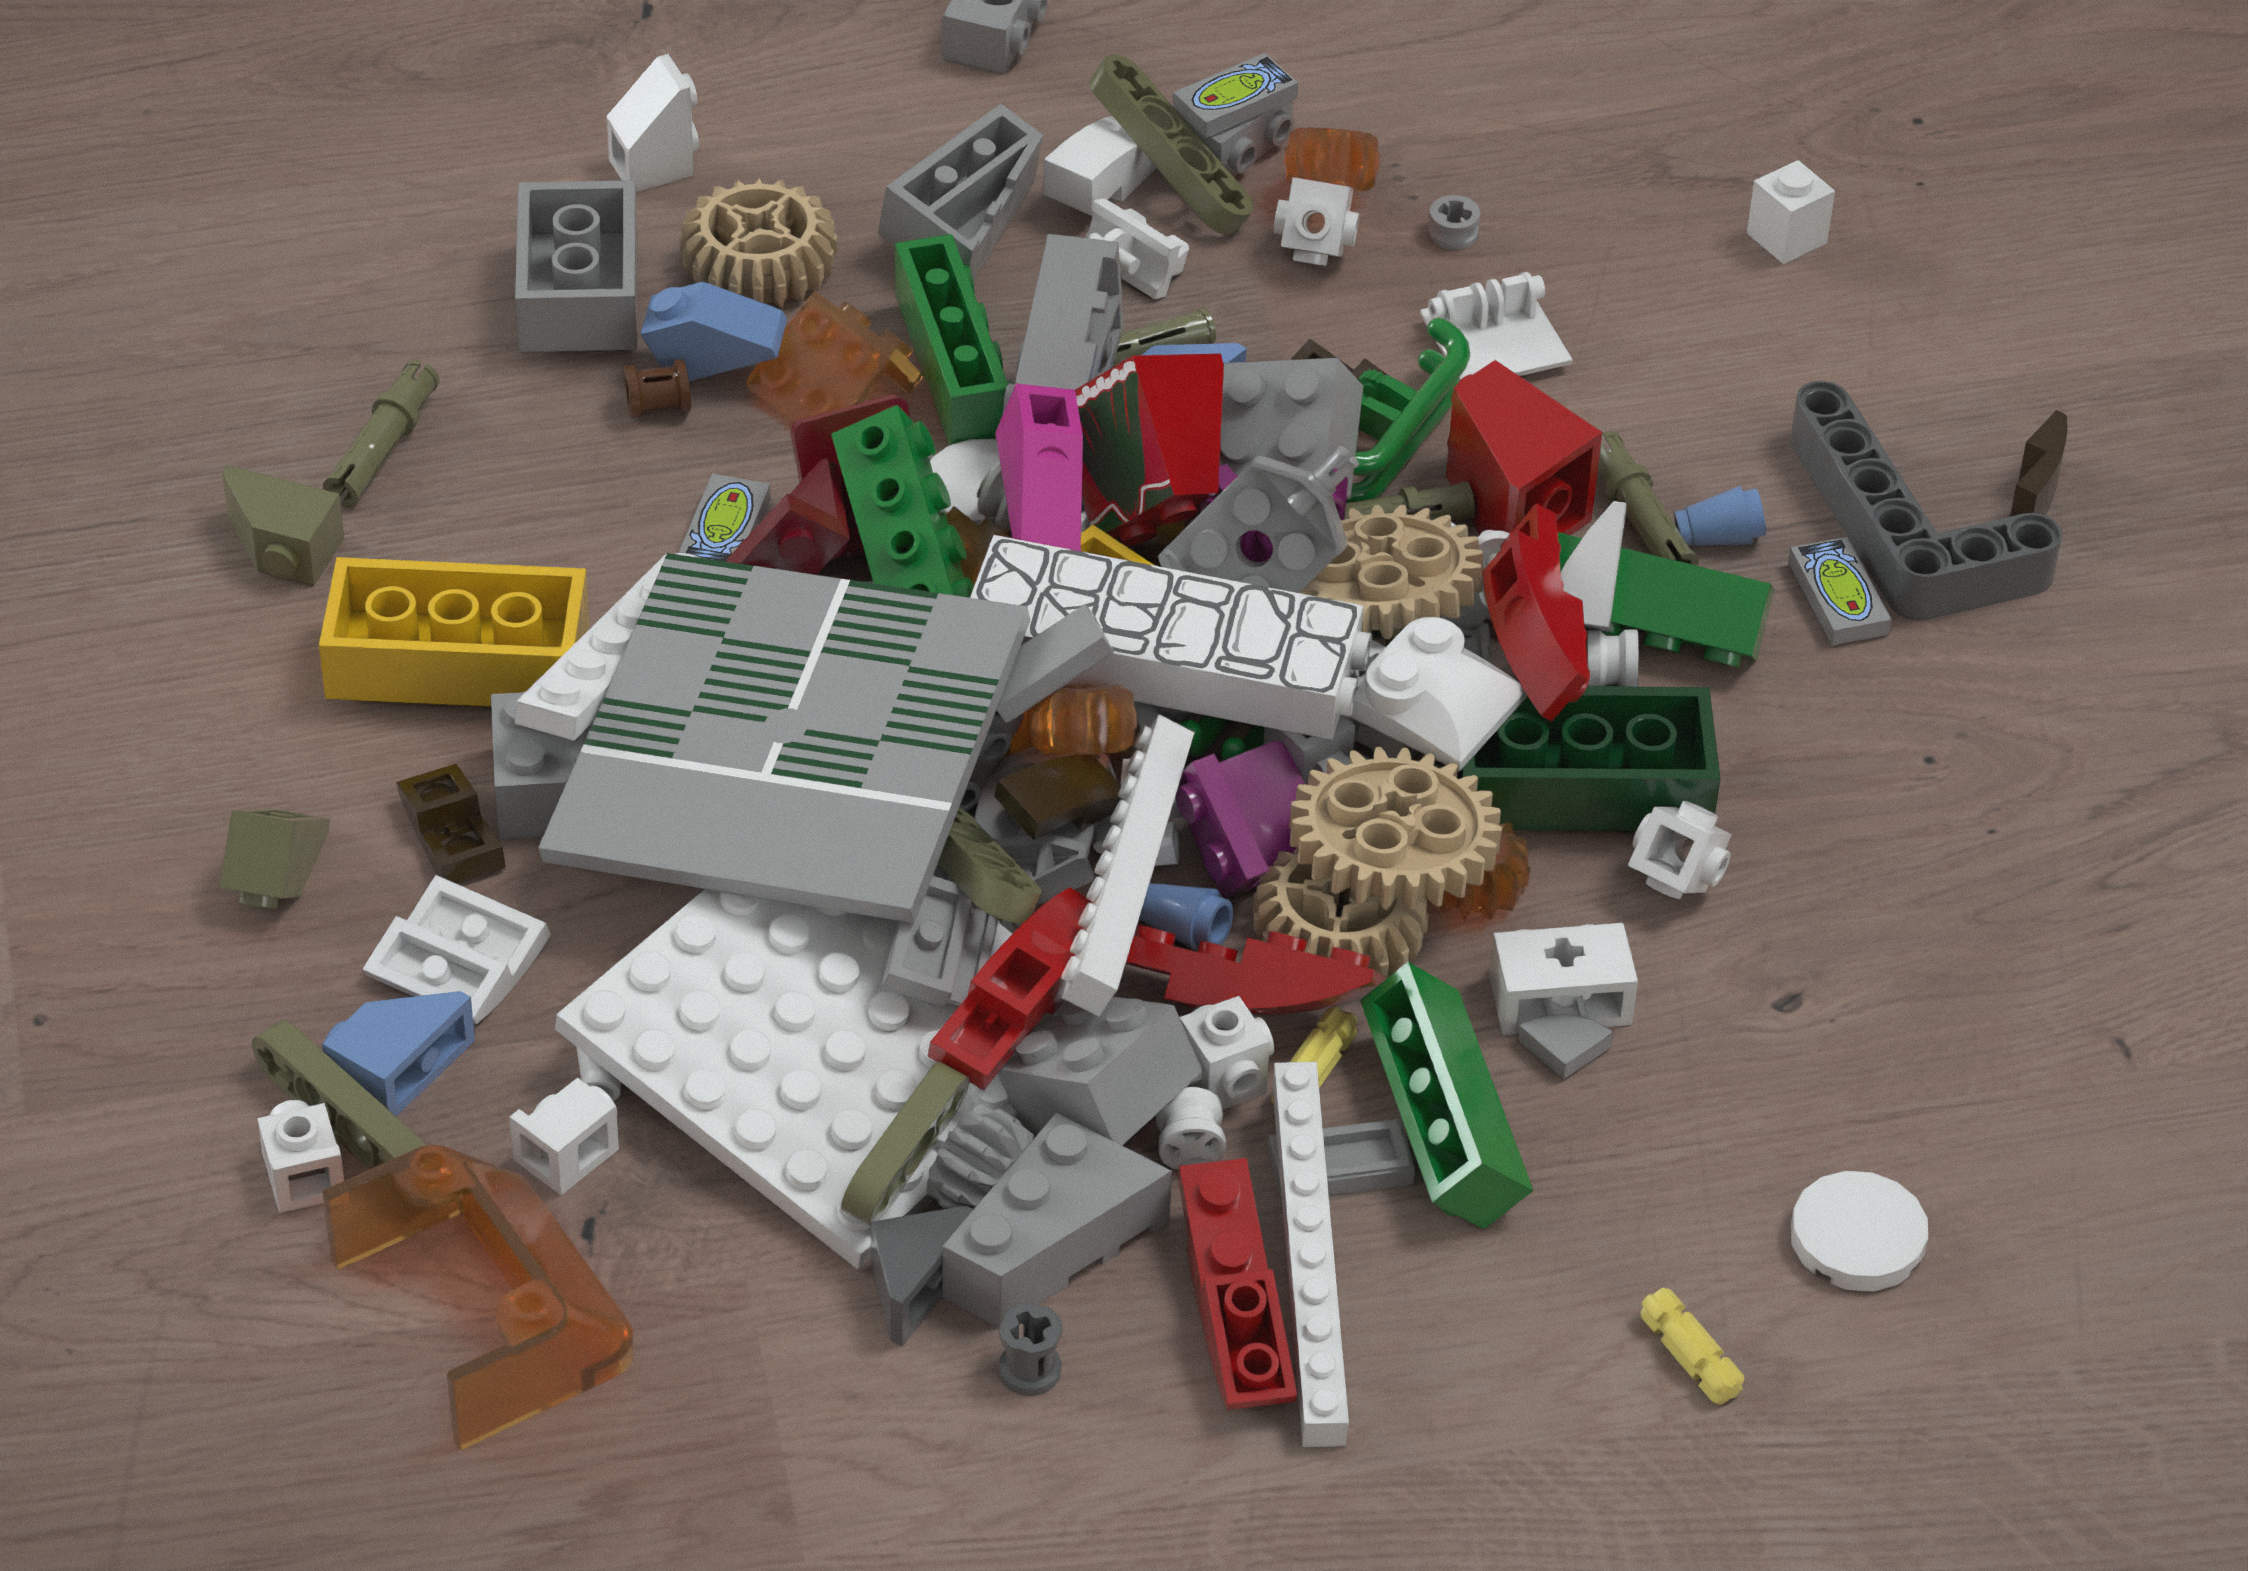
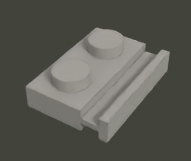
M933 876L915 923L896 921L881 988L945 1008L947 1003L960 1006L968 995L970 981L991 957L999 918L977 907L956 883Z

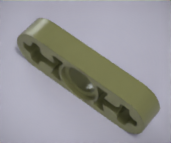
M940 1061L931 1067L855 1172L841 1202L842 1211L868 1225L872 1221H878L883 1217L954 1118L967 1093L970 1084L968 1076Z

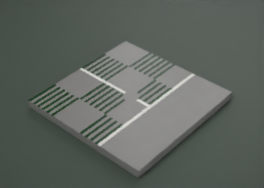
M667 553L538 847L542 861L915 923L1029 626L1028 606Z

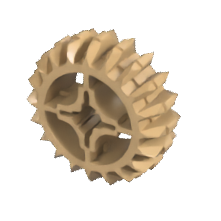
M759 177L755 184L747 185L736 179L731 189L715 186L712 197H698L696 207L687 210L686 219L682 226L683 234L680 235V252L683 253V266L686 268L687 277L693 278L695 283L706 282L761 303H774L780 308L783 307L785 299L792 298L797 301H803L807 290H820L822 280L831 276V269L834 266L835 253L837 252V234L834 233V221L831 219L830 210L822 207L819 196H806L803 186L787 189L783 179L773 185L763 184Z
M1298 848L1294 850V854L1279 851L1274 866H1269V871L1260 878L1257 893H1254L1252 909L1254 913L1253 929L1256 933V940L1267 942L1269 931H1274L1308 941L1305 952L1330 958L1332 947L1354 951L1370 956L1368 968L1374 969L1386 977L1388 973L1393 974L1408 960L1417 959V954L1422 947L1424 933L1428 929L1429 914L1426 912L1427 898L1425 896L1418 897L1416 910H1410L1403 898H1394L1388 909H1382L1379 896L1372 894L1361 904L1356 903V889L1349 887L1337 894L1331 892L1332 876L1314 881L1311 878L1313 864H1299L1297 862ZM1343 909L1342 916L1338 917L1339 910Z

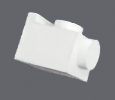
M579 1078L575 1079L559 1093L544 1098L531 1115L528 1116L519 1109L509 1117L513 1161L560 1196L619 1150L616 1105L604 1090L597 1086L590 1087Z
M289 1100L277 1105L269 1116L257 1118L262 1154L279 1214L346 1199L341 1153L335 1141L325 1103L308 1106V1104L300 1100ZM324 1168L325 1172L291 1181L288 1179L289 1175Z

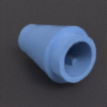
M1739 485L1685 507L1683 510L1673 512L1675 526L1688 546L1752 545L1753 538L1766 536L1763 507L1756 488L1743 491Z
M1149 883L1138 920L1155 929L1175 934L1176 941L1197 951L1200 941L1218 945L1224 943L1232 925L1233 906L1230 900L1221 898L1220 892L1217 889Z

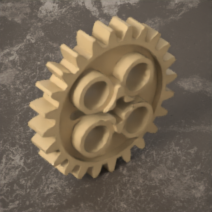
M1374 505L1369 515H1362L1358 510L1351 508L1348 513L1349 519L1341 520L1348 546L1300 592V594L1363 605L1362 632L1370 633L1371 630H1380L1384 639H1391L1394 629H1404L1410 622L1424 617L1440 618V615L1457 619L1460 617V606H1473L1474 593L1482 592L1483 550H1479L1477 536L1468 537V527L1465 524L1451 527V516L1449 515L1430 520V509L1428 508L1420 510L1415 515H1408L1405 505H1399L1393 513H1384L1380 505Z
M1376 747L1373 759L1366 760L1361 754L1353 750L1350 751L1348 765L1330 758L1327 760L1326 773L1311 770L1309 772L1308 785L1299 784L1297 786L1296 801H1292L1289 823V828L1291 829L1290 846L1298 848L1297 862L1299 864H1313L1311 878L1314 881L1332 876L1331 892L1337 894L1349 887L1356 889V903L1361 904L1372 894L1379 896L1382 909H1388L1394 898H1403L1410 910H1416L1418 897L1423 896L1434 905L1441 906L1445 890L1456 897L1462 898L1465 896L1466 882L1480 886L1483 884L1484 870L1493 871L1501 841L1502 826H1499L1501 811L1500 808L1491 807L1493 796L1491 791H1477V776L1457 778L1458 764L1455 762L1439 769L1434 766L1435 759L1432 753H1428L1418 762L1411 760L1408 748H1402L1397 758H1388L1381 747Z

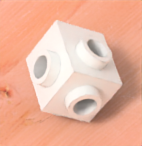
M1292 178L1289 201L1279 199L1273 233L1283 235L1282 247L1294 249L1293 261L1327 266L1328 255L1342 258L1344 246L1354 247L1359 224V213L1350 211L1353 188ZM1322 213L1325 218L1324 228L1320 232L1312 234L1308 228V221L1314 214Z
M1682 801L1680 808L1654 807L1652 813L1645 816L1636 831L1633 840V848L1635 850L1628 866L1648 875L1645 883L1670 897L1681 899L1683 893H1705L1709 885L1715 887L1719 883L1729 865L1731 852L1725 849L1732 834L1714 826L1718 819L1717 815L1693 803ZM1690 838L1694 840V843L1685 859L1682 854V845L1685 840Z
M1239 996L1215 1005L1199 1007L1192 1013L1179 1017L1203 1071L1188 1087H1199L1217 1095L1222 1103V1110L1266 1094L1269 1056L1274 1053L1273 1038L1265 1021L1260 1017L1254 1018Z

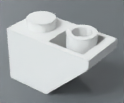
M669 54L658 56L607 115L609 161L622 181L635 180L636 192L694 176L693 152L699 150V138L695 125L692 122L691 108L697 106V93L688 73L681 74Z

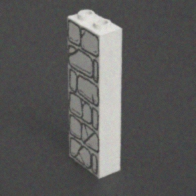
M993 535L970 597L1028 606L1030 623L1021 646L1086 604L1099 622L1114 652L1063 686L1064 688L1330 740L1334 738L1340 715L1351 717L1354 704L1352 699L1358 690V679L1352 678L1354 669L1365 671L1372 641L1371 633L1362 632L1363 605Z

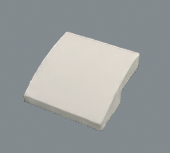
M435 875L407 920L398 916L394 918L362 970L366 976L413 997L461 991L471 997L473 1023L478 1024L506 997L526 973L550 938L551 933L545 922Z

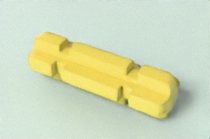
M1338 1006L1327 1009L1316 1024L1319 1028H1315L1310 1032L1290 1062H1317L1319 1088L1342 1057L1339 1051L1346 1050L1356 1037L1357 1030L1355 1027L1358 1024L1356 1016L1352 1012H1344Z
M1661 1288L1654 1294L1647 1295L1642 1301L1641 1318L1656 1335L1664 1334L1660 1339L1661 1342L1694 1380L1702 1379L1698 1386L1708 1398L1718 1405L1724 1404L1730 1398H1736L1743 1390V1373L1730 1358H1720L1724 1351L1692 1313H1682L1686 1306L1671 1289Z

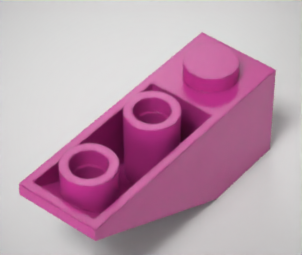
M1016 383L995 432L1012 538L1081 552L1083 434L1075 390Z

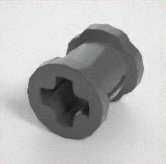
M1034 1303L1016 1305L1005 1313L1004 1321L999 1328V1337L1005 1348V1351L1000 1356L999 1375L1002 1383L1015 1393L1028 1396L1044 1394L1054 1388L1060 1379L1062 1362L1056 1348L1062 1337V1323L1060 1317L1049 1307L1038 1306ZM1023 1324V1338L1019 1339V1325ZM1042 1360V1374L1038 1375V1361Z

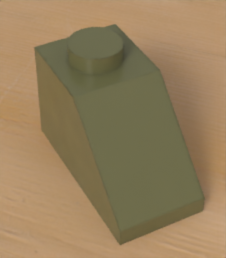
M227 465L222 472L228 519L257 571L273 575L277 578L314 586L344 540L340 494Z
M273 808L232 810L219 888L240 891L239 903L265 908H278L279 898L300 897L328 834L330 818Z

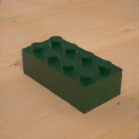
M1587 686L1583 695L1574 703L1568 702L1553 721L1542 717L1527 696L1460 771H1457V778L1475 775L1478 777L1477 791L1492 792L1491 807L1500 808L1499 826H1502V830L1637 831L1642 820L1647 814L1652 813L1654 807L1680 808L1682 801L1693 803L1715 814L1721 778L1710 687Z

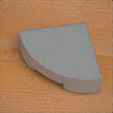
M1556 1014L1541 1016L1520 1025L1518 1041L1564 1080L1609 1050L1612 1046L1613 1032L1600 1023L1584 1017Z

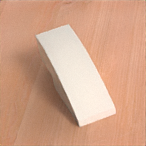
M1113 116L1105 117L1075 133L1044 159L1043 195L1092 215L1091 207L1093 201L1102 198L1108 200L1111 197L1123 202L1156 169V166Z
M1614 501L1587 531L1561 571V580L1564 584L1563 591L1583 600L1585 629L1609 632L1626 516V503Z

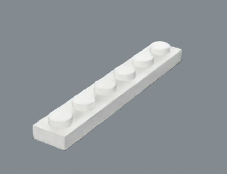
M667 553L517 700L515 724L575 740L594 721ZM676 553L678 555L697 557L686 553Z

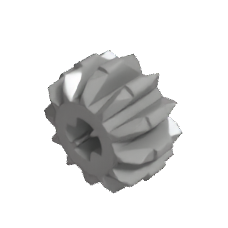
M983 1103L973 1107L970 1112L961 1116L953 1131L948 1132L943 1146L937 1150V1158L929 1168L927 1194L938 1201L939 1206L943 1209L961 1206L975 1209L1032 1142L1033 1134L1021 1126L1019 1120L999 1108L995 1110Z

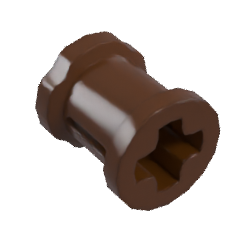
M675 359L672 366L636 370L633 365L624 366L625 393L631 419L640 418L643 411L678 407L680 412L691 411L689 379L684 359Z

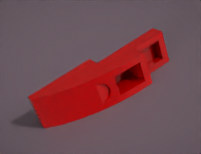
M1535 503L1503 541L1501 550L1482 571L1490 618L1505 656L1522 688L1540 715L1553 721L1567 703L1576 702L1588 686L1590 670L1587 665V631L1584 626L1583 600L1563 591L1564 584L1561 580L1559 558L1561 545L1558 542L1556 513Z
M1069 887L1055 895L1034 912L1000 946L970 981L967 997L930 1041L927 1056L968 1076L970 1083L984 1091L1016 1052V1047L1032 1032L1047 1012L1054 1015L1065 1001L1062 995L1067 981L1061 979L1068 961L1072 956H1075L1074 953L1070 952V948L1080 929L1083 930V927L1078 925L1079 919L1087 904L1092 901Z
M1138 925L1125 965L1170 976L1164 999L1174 1004L1198 1009L1205 1005H1215L1239 996L1252 1015H1284L1320 1010L1351 1002L1366 996L1386 978V976L1376 970L1368 968L1370 956L1337 947H1332L1330 958L1305 952L1308 941L1274 931H1269L1267 942L1247 938L1241 963L1235 962L1238 951L1235 949L1200 941L1198 950L1195 952L1173 946L1175 934Z
M1247 1158L1179 1166L1177 1180L1189 1239L1187 1246L1189 1267L1208 1352L1226 1409L1232 1410L1296 1402L1297 1391L1273 1269L1268 1270Z

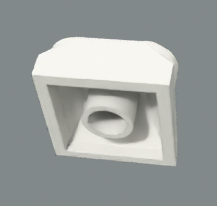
M1424 617L1410 622L1369 665L1352 699L1354 709L1351 718L1425 755L1432 753L1435 760L1445 765L1455 762L1458 764V771H1460L1527 698V694L1520 682L1483 658L1465 649L1464 635L1454 623L1438 617Z

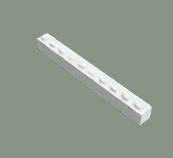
M1161 715L1157 716L1150 728L1144 725L1135 740L1134 747L1139 750L1134 752L1127 765L1126 772L1131 775L1127 776L1121 786L1118 796L1123 798V800L1121 799L1117 804L1110 820L1115 825L1110 828L1102 847L1108 850L1104 851L1094 873L1100 876L1095 878L1087 893L1086 899L1092 902L1087 904L1079 919L1078 925L1083 927V930L1080 929L1070 948V952L1074 953L1075 956L1070 958L1061 979L1067 981L1062 998L1098 1017L1118 990L1194 732Z
M1317 1062L1274 1063L1272 1089L1302 1447L1346 1446L1349 1418Z

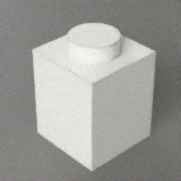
M1799 160L1756 179L1753 185L1747 234L1782 264H1786L1828 242L1835 190Z

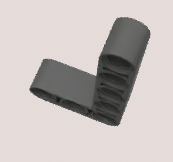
M1812 381L1804 384L1798 390L1790 437L1791 446L1888 604L1898 615L1916 621L1928 620L2036 595L2048 590L2052 585L2063 535L2061 527L2053 519L2042 514L2026 513L1937 533L1848 392L1843 387L1828 381Z

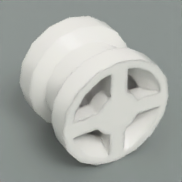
M1587 630L1586 652L1587 665L1590 670L1588 686H1638V631L1624 630L1619 636H1605L1600 630Z
M1185 1087L1155 1115L1156 1125L1160 1132H1162L1159 1135L1158 1148L1159 1156L1164 1164L1172 1169L1179 1170V1166L1216 1162L1223 1158L1226 1152V1138L1220 1127L1223 1111L1222 1103L1217 1095L1199 1087Z

